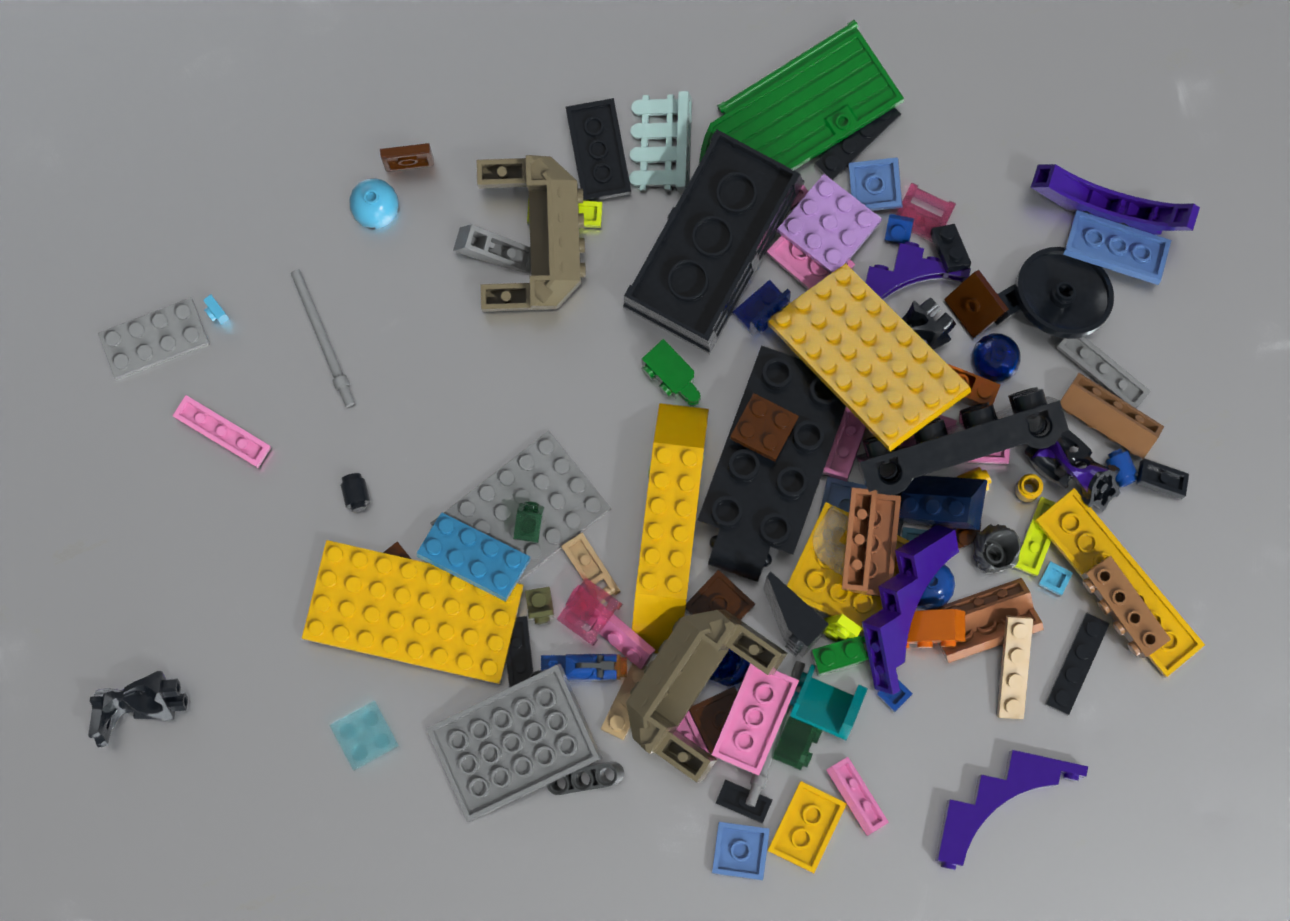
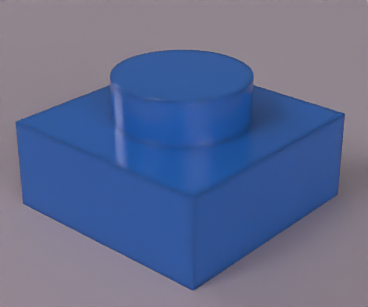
M890 214L885 240L903 244L910 242L914 218Z
M899 680L900 691L896 694L891 695L882 691L876 694L893 712H896L913 694Z

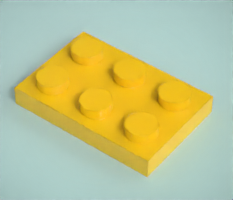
M800 781L767 851L814 874L847 803Z

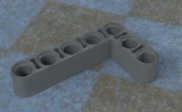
M546 669L533 672L529 678L545 671ZM617 762L589 765L563 777L566 782L564 789L557 785V780L548 784L547 788L554 795H563L609 787L623 779L624 770ZM607 767L614 771V779L612 781L606 778L605 771ZM583 772H586L590 777L588 785L584 784L581 780Z

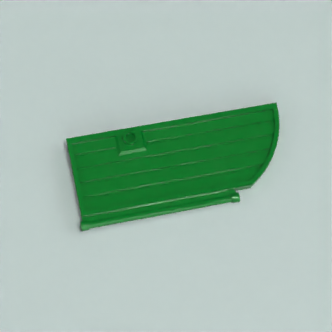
M852 20L845 27L727 101L719 103L717 105L718 110L725 114L710 123L702 143L699 163L706 153L710 140L717 129L795 170L904 102V97L858 30L857 22Z

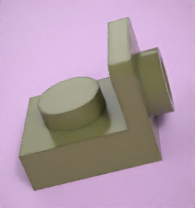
M550 587L525 591L529 621H535L536 625L549 623L550 618L555 617Z

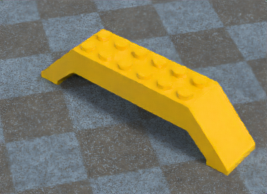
M659 403L632 630L655 649L653 654L659 653V647L669 638L675 623L679 618L685 616L709 409Z

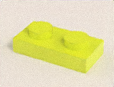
M844 614L823 618L829 624L824 635L833 641L858 637L862 630L859 625Z

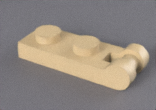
M580 533L561 546L593 597L600 603H605V599L612 594L615 596L621 592L583 533ZM604 580L607 586L599 591L596 584Z

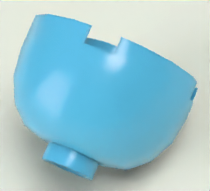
M370 178L359 182L352 190L349 199L350 211L354 219L364 227H375V229L385 227L395 219L398 213V196L394 188L381 179Z

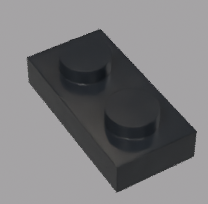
M950 224L931 228L930 235L946 273L970 269L971 261L956 225Z
M1144 458L1139 463L1136 484L1178 499H1183L1186 497L1189 473Z
M725 779L715 804L763 824L773 799L759 794L755 807L749 806L745 803L750 790Z

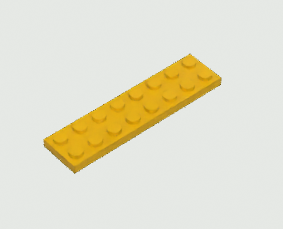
M1075 488L1034 520L1080 576L1105 557L1111 556L1171 639L1148 656L1164 677H1168L1205 646L1198 635L1093 509L1084 504L1082 496Z

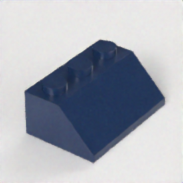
M925 475L916 477L902 493L899 518L910 525H940L947 528L980 530L987 480Z

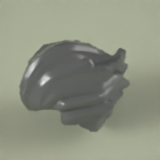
M990 524L981 532H976V537L973 540V558L980 570L984 573H997L1005 569H1012L1017 565L1021 544L1014 530L1007 528L1006 525L997 524L993 526Z

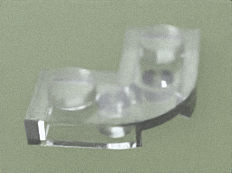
M832 506L814 532L813 547L820 561L843 576L846 546L839 542V540L848 529L849 517Z

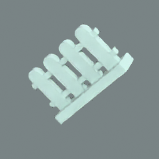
M679 91L678 99H674L673 94L667 95V99L650 100L649 95H643V100H636L631 106L635 115L642 116V123L634 124L631 127V134L635 139L641 140V147H635L630 151L632 161L640 163V171H633L629 175V181L634 187H640L639 190L641 192L647 191V187H664L665 191H671L672 186H676L678 192L683 193L690 181L692 97L688 91ZM674 115H678V123H674ZM649 116H667V123H649ZM648 139H666V146L648 147ZM673 139H677V146H673ZM648 163H665V170L647 171ZM672 163H676V170H672Z

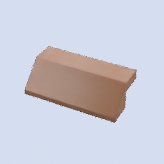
M851 488L842 580L843 590L880 597L879 586L894 576L901 496L877 494V490L869 492L868 489Z
M1022 578L956 600L938 609H932H958L965 611L966 642H956V647H941V643H939L948 663L1002 645L1006 616L1032 617V634L1044 630L1043 623L1033 607L1031 592Z

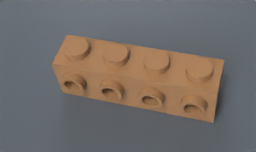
M1081 373L1077 374L1060 401L1066 413L1081 419L1088 427L1100 431L1109 440L1117 442L1131 454L1142 459L1150 451L1164 428L1163 425Z
M1111 556L1105 557L1081 575L1084 578V581H1082L1084 587L1089 593L1092 594L1094 592L1099 599L1097 602L1098 606L1104 614L1107 615L1109 613L1115 621L1112 623L1113 627L1121 636L1125 635L1130 642L1127 646L1136 657L1139 655L1140 658H1146L1171 640Z

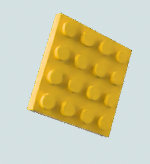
M826 502L787 587L811 608L828 616L844 614L862 628L861 631H863L862 622L883 609L881 597L863 595L842 589L849 512ZM897 535L896 550L908 543L909 540ZM896 555L894 565V576L899 574Z

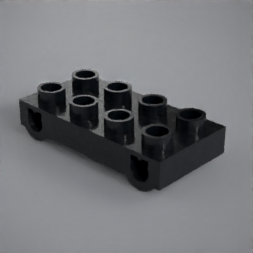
M1033 387L1008 395L1012 408L995 412L994 405H989V402L977 404L959 411L963 423L947 428L944 420L937 417L913 434L914 438L904 441L892 451H889L875 436L863 440L866 453L857 455L856 458L864 484L869 492L877 490L879 493L894 495L904 491L913 478L1022 444H1027L1037 449L1048 448L1057 442L1062 432L1069 430L1060 400L1049 396L1045 397L1043 389ZM1039 416L1040 424L1038 428L1031 431L1028 420ZM890 462L895 464V470L889 476L880 474L881 465H887Z

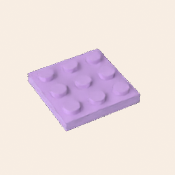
M823 174L778 227L777 232L831 274L851 259L881 223L882 218Z

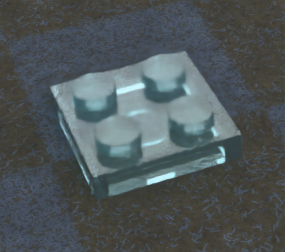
M376 701L365 705L330 725L354 771L399 746Z

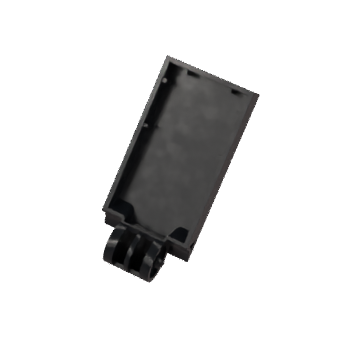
M762 345L697 521L720 529L718 535L710 539L709 543L713 549L708 565L755 582L759 581L763 567H768L772 563V556L769 554L771 547L792 555L794 554L846 409L842 401L801 359ZM753 393L799 416L775 462L730 439Z

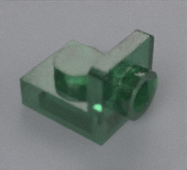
M533 501L519 504L513 539L539 542L544 513L543 506H539L537 502Z

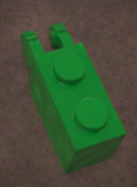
M662 339L641 359L643 365L641 369L650 379L655 377L660 382L659 388L666 396L672 395L675 399L680 396L690 406L698 405L701 395L699 390L693 385L694 370Z
M859 635L858 637L812 649L810 654L816 666L817 676L867 662L869 657L864 647V643H866L865 637Z

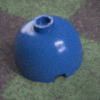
M944 564L934 575L917 605L918 608L924 610L938 609L946 605L951 599L955 590V580L948 566Z

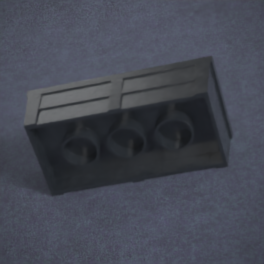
M716 129L706 153L676 207H673L669 213L667 223L632 285H629L624 294L623 308L710 355L773 241L778 227L783 223L805 182L802 180L801 174Z

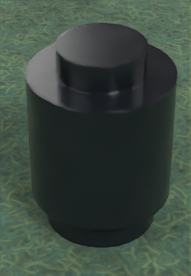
M352 473L342 477L340 486L346 508L351 509L352 512L365 510L367 508L366 505L370 503L365 479L362 478L360 473Z

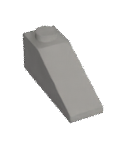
M472 224L459 228L453 251L477 260L530 273V247Z

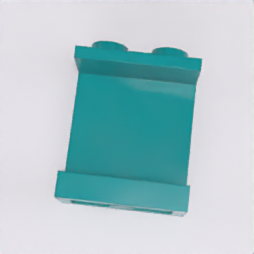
M811 664L808 673L802 672L797 686L801 687L800 692L795 691L789 705L793 706L790 716L847 740L868 688L858 684L854 695L812 678L816 666Z

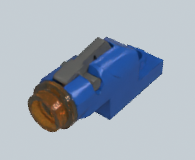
M621 654L541 655V670H547L557 664H561L568 682L621 680V677H627V657H621Z

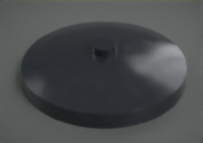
M1050 247L1037 251L1024 262L1015 281V295L1023 314L1038 329L1060 338H1082L1096 332L1109 317L1114 304L1113 286L1105 270L1100 266L1063 255L1065 247Z

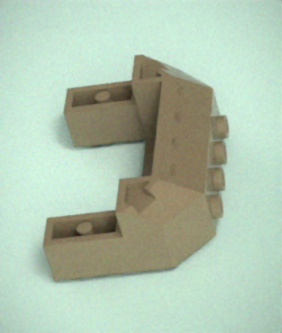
M526 155V158L476 160L477 185L479 189L527 187L529 191L530 283L480 284L481 310L483 312L558 309L581 285V278H586V266L580 260V253H585V238H580L579 228H584V213H579V203H583V188H578L577 180L551 156Z
M714 610L679 618L672 628L673 632L658 649L659 653L648 664L644 671V676L632 688L631 695L626 702L633 739L649 754L656 753L696 783L705 779L717 759L676 729L729 649L767 675H774L788 654L727 610Z

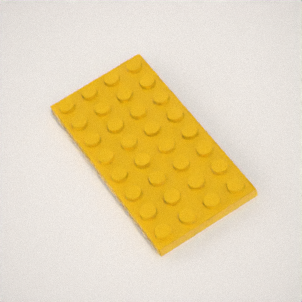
M846 263L767 319L768 326L889 451H892L971 393L970 386Z
M326 540L302 639L501 684L524 585L517 583L505 602L430 563Z

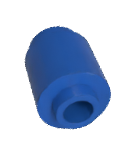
M1118 449L1108 454L1109 459L1105 461L1106 465H1114L1120 469L1115 478L1120 488L1137 481L1136 474L1138 472L1128 451L1123 452L1122 449Z

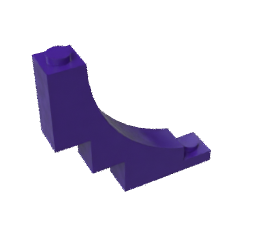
M935 525L895 550L899 574L879 586L883 609L862 622L874 688L876 690L891 695L900 691L896 668L905 663L907 639L915 610L934 575L949 559L959 553L955 529Z
M1016 750L1009 751L1004 779L979 775L973 804L951 799L947 800L935 861L941 862V867L956 870V866H963L966 853L976 832L998 807L1023 792L1059 785L1061 773L1064 774V779L1079 781V777L1084 778L1087 776L1088 766Z

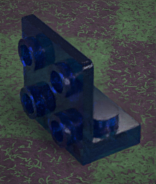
M768 280L733 311V315L752 335L757 331L762 333L769 327L768 321L772 319L771 316L783 310L791 302V291L787 289L782 293L771 280Z

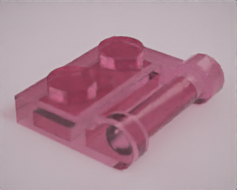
M911 183L902 201L903 208H899L896 215L914 218L912 233L933 242L930 235L931 228L945 226L956 203L952 201L948 203L919 189V185ZM915 197L944 211L942 217L911 203L912 198Z
M585 578L557 620L594 646L598 640L596 637L616 609L619 610L623 604L591 580ZM605 600L608 603L587 632L583 629L601 602Z

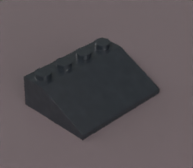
M770 571L766 577L763 589L783 640L786 642L785 648L795 657L799 654L803 658L823 636L829 624Z

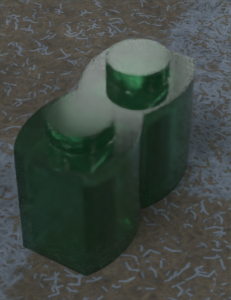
M789 715L772 760L801 771L803 766L807 768L813 753L809 752L812 742L818 743L822 730Z

